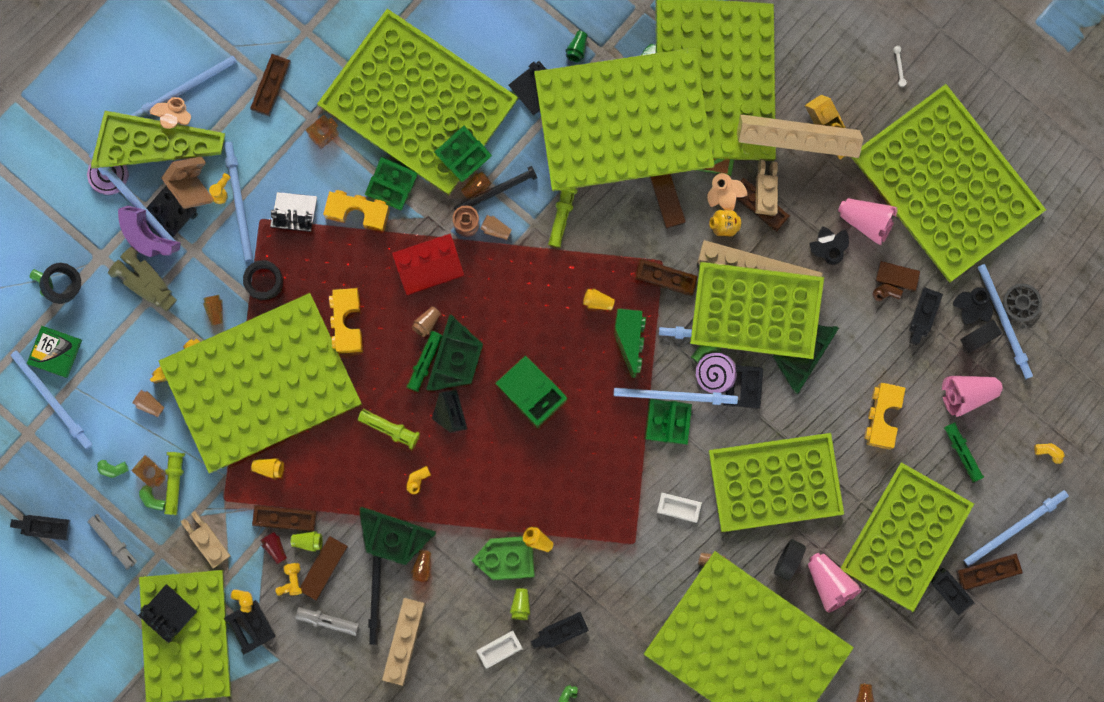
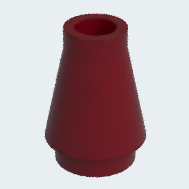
M275 532L260 540L261 546L276 564L287 559L280 536H277Z

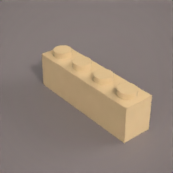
M407 598L403 599L383 681L402 686L405 684L426 603Z

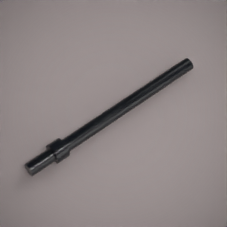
M373 556L371 615L370 619H368V628H370L369 645H378V628L381 627V620H379L381 558Z

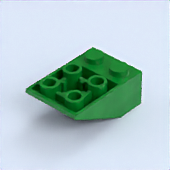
M617 309L614 336L632 378H635L636 374L640 373L642 358H638V355L643 350L644 337H640V333L644 332L646 317H642L643 311Z
M526 356L495 383L536 428L540 427L568 400L565 394Z

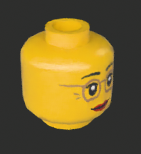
M717 210L713 217L710 218L709 226L716 236L730 237L740 230L741 219L735 211Z

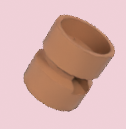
M467 205L455 210L452 218L456 232L464 237H471L476 234L480 226L477 211Z

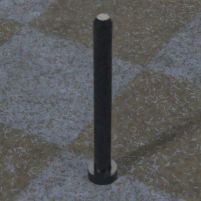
M529 166L527 167L528 171L456 205L454 210L466 205L473 207L530 178L535 180L538 177L533 167Z

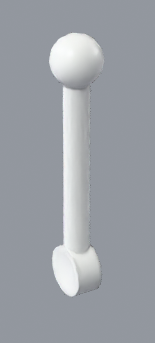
M895 46L893 51L896 53L900 77L898 85L904 87L907 82L903 77L900 57L901 47Z

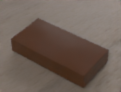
M880 261L875 282L915 292L920 271Z

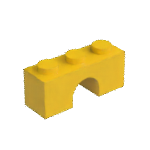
M335 190V192L329 191L323 215L325 219L345 223L346 217L351 211L359 210L364 213V228L384 233L390 208L386 205V202L381 200H374L372 202L366 200L367 198L361 195L351 197L347 196V193L344 191Z
M357 288L332 290L333 296H329L330 308H334V316L330 317L331 328H335V336H332V348L336 349L338 354L363 352L361 330L349 329L345 326V318L348 314L360 312L359 291Z
M880 383L877 387H874L872 399H875L874 407H870L868 415L871 423L870 427L866 428L864 439H867L866 445L889 450L894 448L898 428L886 424L884 412L886 409L899 410L902 408L905 394L904 387Z

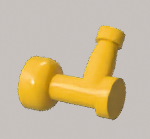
M226 173L222 175L217 184H213L209 188V192L216 204H223L228 199V194L224 187L231 176Z
M291 563L283 567L284 573L289 575L290 583L277 587L275 589L278 596L288 592L291 596L301 594L302 589L299 588L297 576L301 570L300 564Z

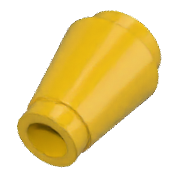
M594 288L592 290L587 289L583 305H587V308L611 311L615 299Z
M254 459L251 469L252 472L273 479L281 478L284 471V462L279 461V459Z
M530 527L524 532L523 541L526 546L545 552L552 550L553 541L538 528Z

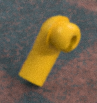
M1052 443L1034 445L1036 455L1049 454L1056 464L1064 461L1065 454Z
M427 466L409 475L406 487L411 494H417L420 490L421 480L431 476Z
M234 589L231 592V598L239 601L242 612H250L252 610L251 605H253L251 593Z

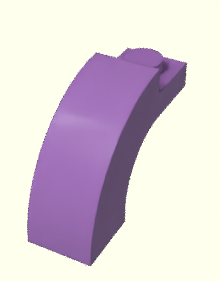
M132 206L118 209L119 224L124 237L141 254L149 257L158 254L169 256L180 250L181 242L158 237L149 229L146 222V210Z

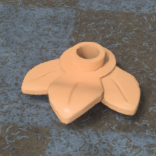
M178 97L169 99L167 103H157L150 109V114L159 116L160 125L166 129L174 128L178 123L188 125L191 120V115L186 111L185 102Z
M720 173L712 180V188L708 192L707 200L710 207L720 204L724 210L733 211L736 205V197L747 196V190L741 181L732 180L729 175ZM723 179L725 181V185L723 187H720L719 181Z

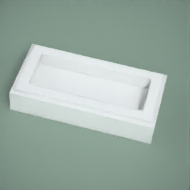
M661 493L657 513L697 523L702 502Z
M511 631L476 651L487 669L523 648L514 631Z

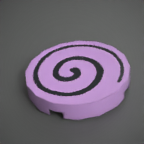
M90 164L87 177L89 184L95 191L104 195H113L120 192L106 175L103 176L98 168L92 169ZM112 166V171L126 184L129 177L127 166Z
M722 353L705 355L696 367L698 384L709 393L728 391L734 385L737 378L735 363L729 356Z

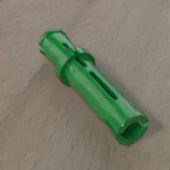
M430 332L431 334L419 361L412 369L414 372L406 386L412 391L419 392L424 377L429 373L427 370L443 335L437 332Z
M956 422L944 427L952 442L951 447L955 448L972 483L984 478L966 444L967 440L962 437Z

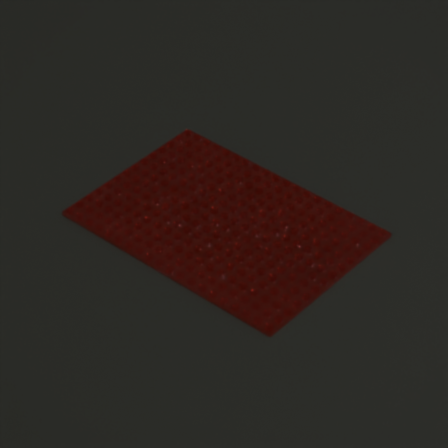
M261 219L259 221L254 262L266 260L275 264L283 276V287L281 292L270 300L261 301L250 295L246 321L310 293L332 339V336H335V328H331L330 317L334 316V308H330L329 296H333L332 290L357 288L359 291L360 312L348 314L345 318V326L349 329L361 330L363 352L339 354L362 405L228 465L224 491L225 501L360 516L359 508L364 507L405 521L524 533L530 527H536L547 536L623 544L635 543L650 398L614 396V388L651 390L661 287L634 279L638 262L644 258L453 239L465 276L406 295L392 253L438 237L312 224L311 232L271 228V219ZM644 259L653 263L663 265V262L661 260ZM259 269L253 274L251 284L256 291L267 292L273 288L275 276L268 269ZM594 288L615 299L612 310L587 308V305H583L587 289L592 290ZM433 306L441 315L431 331L443 335L450 314L483 343V348L472 384L427 391V385L439 350V343L427 370L429 373L424 377L419 392H415L406 386L414 372L412 369L417 365L430 334L425 337L418 335L412 329L413 321ZM617 309L643 311L642 317H646L644 332L640 333V337H644L643 350L638 355V358H642L640 373H637L635 378L631 377L614 336ZM524 356L528 357L568 398L567 402L538 428L531 423L495 384ZM457 390L468 429L450 433L435 422L432 416L439 393ZM366 409L393 424H402L406 429L414 433L419 432L420 437L413 450L400 441H393L392 437L358 421L361 411ZM279 459V461H283L284 471L282 477L273 479L252 472L253 460ZM427 466L431 476L421 480L420 490L417 494H411L406 487L409 475Z

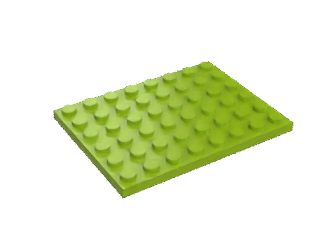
M655 0L656 53L696 48L713 159L776 160V147L741 143L737 137L740 114L775 119L774 4L722 0Z
M387 8L319 100L317 106L407 168L418 173L420 177L449 196L460 180L433 152L463 125L485 147L518 101V97Z
M696 48L534 71L552 191L714 167Z
M947 84L943 85L862 145L859 158L851 157L889 206L898 208L897 217L949 283L1046 211L1045 207Z
M310 293L158 360L209 474L362 405L339 354L336 352V349L332 348V339Z
M714 551L645 650L644 655L711 702H817L854 647Z

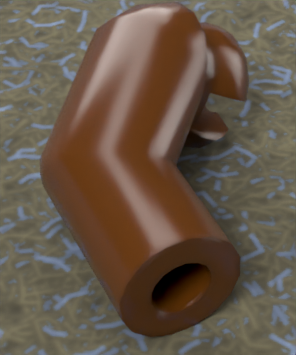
M883 284L875 288L872 295L876 301H881L888 296L899 300L903 290L889 284Z

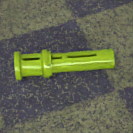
M575 188L561 190L559 201L555 204L557 211L548 246L554 248L561 247L569 212L573 210L574 195L578 192Z
M363 409L358 417V421L392 437L393 441H400L408 445L411 450H413L420 437L419 432L414 433L406 429L402 424H393L366 409Z
M166 452L168 465L165 473L168 475L164 514L178 515L180 476L184 474L182 462L185 453Z

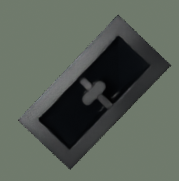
M457 390L439 393L432 416L435 422L450 433L468 429Z

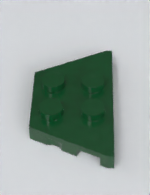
M449 314L427 385V391L472 384L483 343L471 334L453 315Z
M818 324L813 359L773 355L772 358L795 394L800 392L839 330V327L821 326Z
M364 507L359 508L364 549L367 554L405 566L436 534V531Z

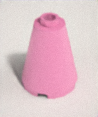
M848 198L846 201L841 202L838 212L841 213L840 217L875 243L882 245V241L885 242L894 222H892L893 219L891 218L892 215L897 216L898 208Z
M949 376L942 383V390L946 392V396L943 397L946 409L952 416L956 415V417L962 416L999 397L1003 389L1002 383L996 377Z
M816 553L809 558V571L824 609L828 613L842 607L846 601L852 600L862 591L860 586L827 555Z

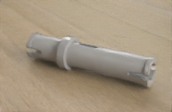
M99 514L88 520L87 523L91 525L112 551L111 554L120 560L126 570L137 563V560L126 549L127 545L120 542L100 518Z
M299 607L295 620L311 623L313 627L321 626L354 636L357 635L359 623L322 614V611L319 610L315 612Z

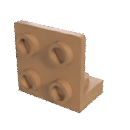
M202 157L172 162L161 177L184 209L210 204L214 201L197 177L206 164Z

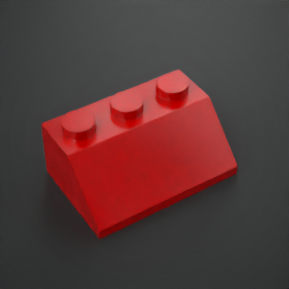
M451 233L392 253L406 295L465 276Z

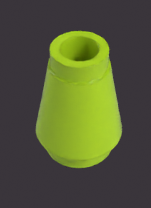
M317 531L293 534L291 536V546L316 552L322 549L323 536L317 533Z
M516 589L510 609L512 619L528 620L530 606L527 589Z

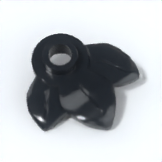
M823 226L818 233V241L809 244L810 249L816 257L824 258L826 263L837 265L843 259V251L849 246L848 233L846 230H842L835 235L831 230ZM830 252L836 253V258H831Z
M977 287L971 292H962L953 301L954 307L962 309V320L966 325L974 323L979 317L983 321L989 322L993 316V308L989 303L990 294L985 288ZM977 294L982 296V301L976 299Z

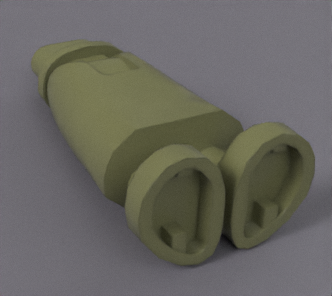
M130 247L120 258L129 264L135 272H131L123 262L117 260L109 269L108 275L111 277L122 276L125 279L123 282L125 286L140 297L155 304L156 307H161L167 312L177 302V299L171 295L172 291L169 290L152 266L146 260L140 262L137 259L139 252Z

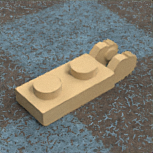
M759 160L758 175L756 177L755 213L772 216L777 214V162L772 161L770 175H764L765 160Z
M194 511L191 515L201 527L194 531L191 524L185 518L181 523L209 564L215 569L231 557V555L210 526Z

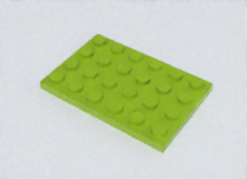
M700 262L690 344L813 359L824 277Z
M831 433L708 451L721 532L844 515Z
M901 462L843 562L841 569L847 575L909 611L914 612L972 510L974 503Z
M224 570L139 577L141 609L144 605H148L167 584L197 611L169 644L141 619L146 702H170L231 696L227 624L224 620L226 617Z

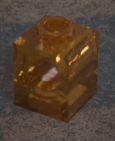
M323 115L310 125L306 132L321 150L339 135L336 129L339 126L331 117L328 119ZM322 127L329 128L328 133L324 135L319 134V130Z
M144 455L131 470L151 488L159 487L166 479L164 477L166 475L165 470L147 455ZM153 467L155 475L149 479L146 472L149 468Z

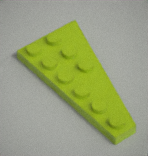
M104 111L91 168L221 155L226 136L225 133L179 124L174 128L166 129L160 125L158 120Z

